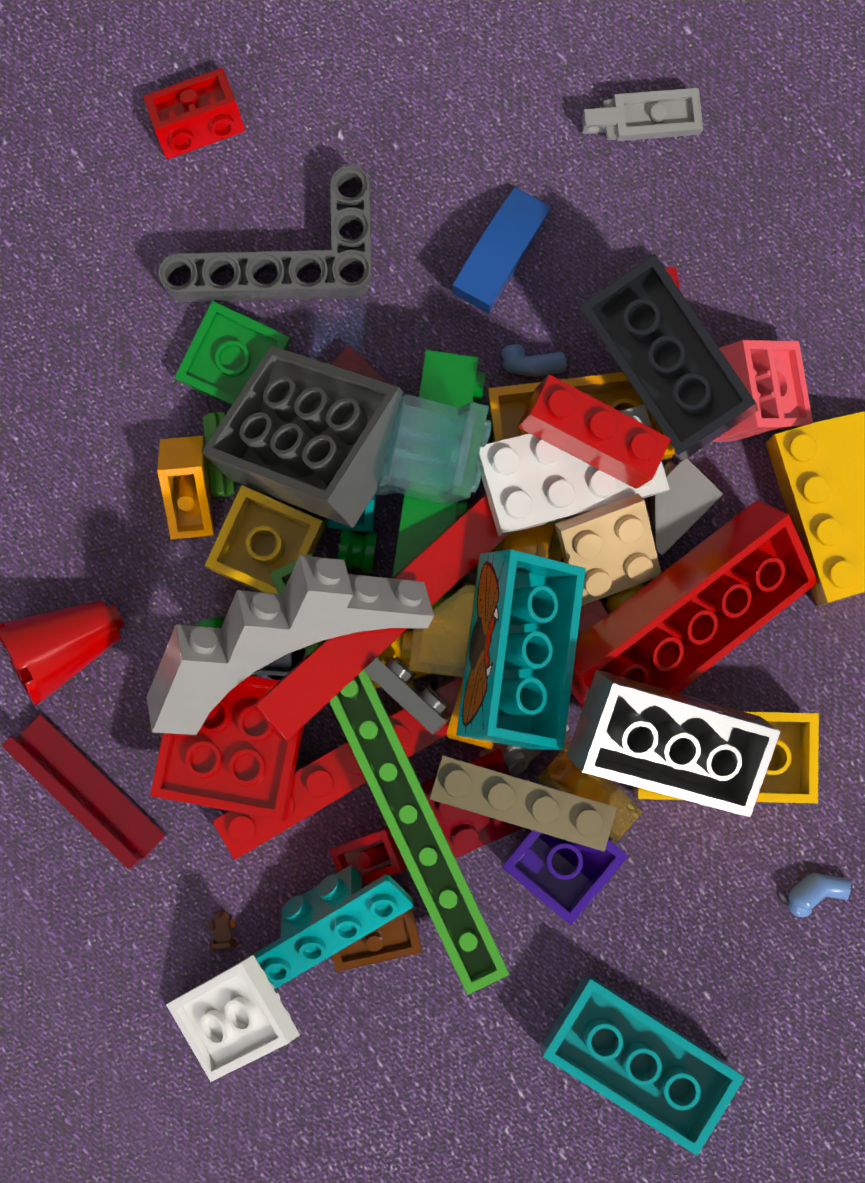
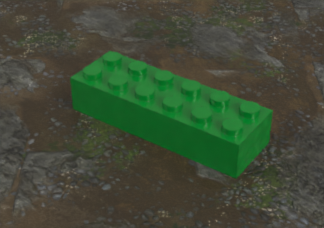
M430 350L425 352L392 577L466 511L467 502L459 501L460 490L469 491L473 458H466L465 453L466 447L475 449L480 416L471 414L472 405L481 406L486 375L484 371H477L479 357ZM450 589L432 605L434 618L429 627L440 628L441 618H450L454 590Z

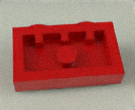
M223 67L143 96L155 133L167 159L245 131L236 100Z

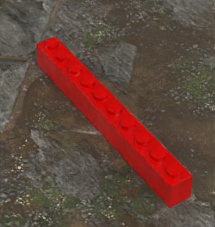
M600 600L581 606L577 638L608 615ZM464 674L436 690L450 704L445 711L451 716ZM405 709L389 717L408 758L447 736L446 733L450 723L449 720L440 731L432 735ZM346 742L294 773L285 821L228 811L212 822L235 860L367 783L349 742Z

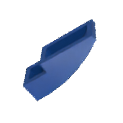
M514 187L454 281L452 294L490 314L508 281H511L552 207Z

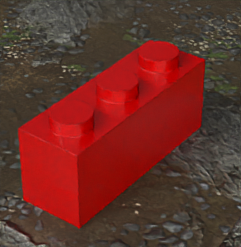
M550 374L536 387L517 426L635 489L653 479L671 441V438Z

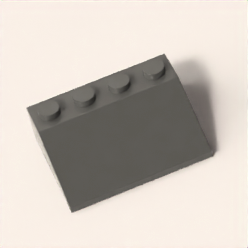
M270 346L201 453L229 480L354 528L377 491L403 391L397 386Z

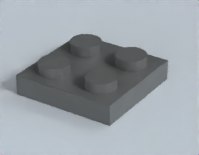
M387 656L376 657L364 670L367 675L432 735L440 731L451 719V715L445 711L450 704L432 687L425 688L424 690L421 689L412 680L416 676V672L398 656L395 658L391 657L390 659Z

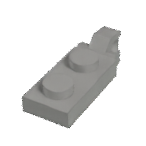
M699 88L615 94L613 99L603 100V108L584 109L581 117L583 134L606 133V140L628 141L701 135L703 131Z

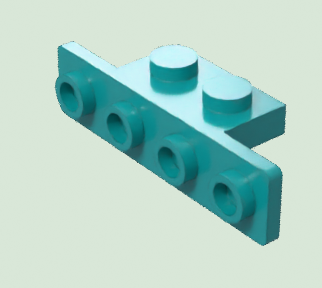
M350 865L337 874L327 876L319 885L301 896L298 895L291 898L286 905L282 906L281 938L253 955L261 969L266 973L268 981L275 988H278L413 908V898L389 875H384L362 888V875Z

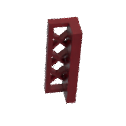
M40 714L19 736H10L1 745L128 870L137 867L167 836L140 807L45 715Z

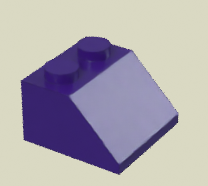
M528 829L501 861V867L568 924L572 925L624 863L628 855L609 839L605 852Z

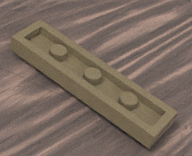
M442 756L430 796L431 800L603 852H605L617 811L616 807L446 756Z

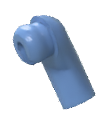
M520 344L506 346L501 352L504 359L502 366L509 374L541 377L549 374L564 373L567 368L563 352L525 357V349Z
M818 873L808 874L791 889L788 897L790 900L788 908L797 917H807L812 913V908L824 897L848 900L851 880L850 878Z

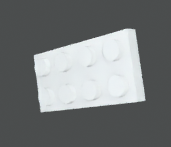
M645 404L620 410V412L652 428ZM530 433L477 446L474 449L498 536L578 516L637 493L642 498H646L670 490L662 461L653 479L635 489Z

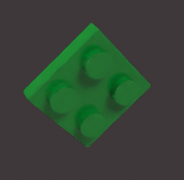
M212 301L174 378L186 386L232 406L270 346L287 350L291 339L274 329Z

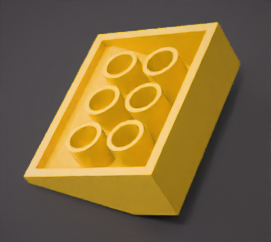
M865 411L811 423L774 434L765 444L787 514H789L818 580V583L811 588L816 607L864 593Z

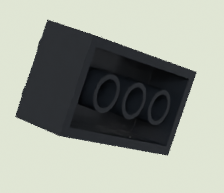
M653 254L579 305L664 434L671 438L670 443L682 460H685L758 411L757 403L656 254Z

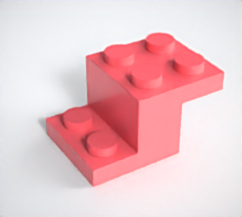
M741 340L719 348L757 403L758 411L712 442H733L772 430H791L813 423L799 341Z

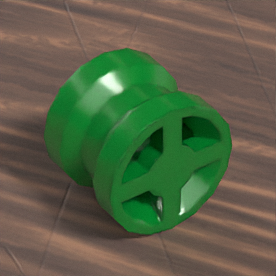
M342 529L338 559L345 561L347 570L352 567L359 568L364 574L373 573L378 532L372 531L363 535L356 534L353 530Z

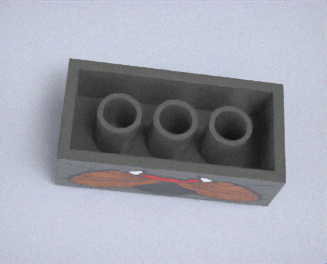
M596 670L567 757L582 772L750 817L781 731L762 717Z

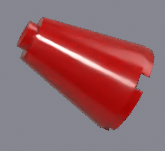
M102 600L3 622L0 624V641L4 649L7 648V653L11 659L10 662L28 697L32 700L33 705L44 701L121 639L118 630L124 628L125 625L114 604L107 607Z

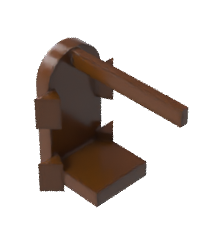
M218 911L213 916V921H208L209 930H213L214 940L210 941V950L236 948V939H232L231 928H235V919H231L226 911Z

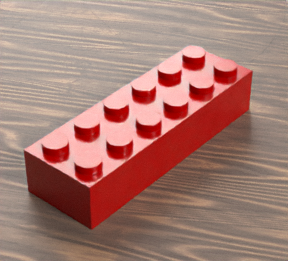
M756 500L579 636L576 644L571 691L581 709H583L596 670L679 693L817 584L818 580L789 514Z

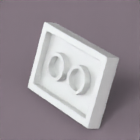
M254 955L166 1004L210 1082L290 1043L300 1035L291 1020L290 1014L282 1005L279 993H275L274 985L268 981L266 973L261 969Z

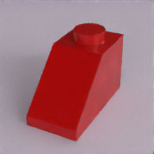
M388 826L329 849L337 872L352 865L362 875V885L375 881L384 875L391 876L408 869Z

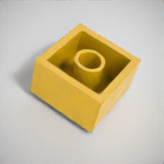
M241 485L205 566L209 570L255 591L279 594L269 573L298 560L300 555H313L325 525L320 519Z

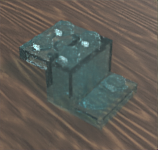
M408 394L402 396L375 494L384 496L396 492L444 505L470 498L471 492L474 493L477 490L482 474L481 465H477L480 447L486 446L491 432V421L486 420L489 406L470 402L458 408Z

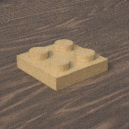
M639 493L555 524L564 562L586 568L581 606L655 579L661 574L645 500Z

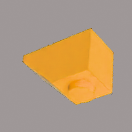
M203 436L160 439L157 472L171 540L214 536L208 460L201 453L205 447Z

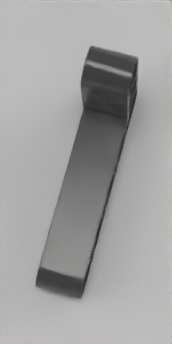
M346 165L336 170L331 178L332 250L177 253L169 255L160 264L158 275L161 284L168 295L179 302L354 299L362 297L369 291L372 284L371 195L368 176L358 166ZM354 183L359 185L362 191L356 197L348 198L340 194L341 188L346 184ZM347 225H357L363 230L361 236L354 240H347L340 235L342 229ZM351 266L359 267L364 272L362 278L353 283L347 282L341 277L342 272ZM313 267L318 269L321 275L314 283L308 284L298 279L300 272L305 268ZM270 268L278 272L276 279L270 284H260L256 281V276L262 269ZM228 269L234 272V278L227 285L221 286L213 283V277L218 271ZM186 270L191 273V278L185 285L178 287L170 284L171 277L177 271Z

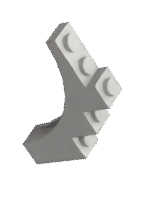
M300 555L282 594L237 590L221 628L175 625L147 694L152 732L197 735L209 713L230 690L255 671L273 661L317 642L355 632L388 628L428 629L434 618V613L425 583L421 581L348 574L344 560Z

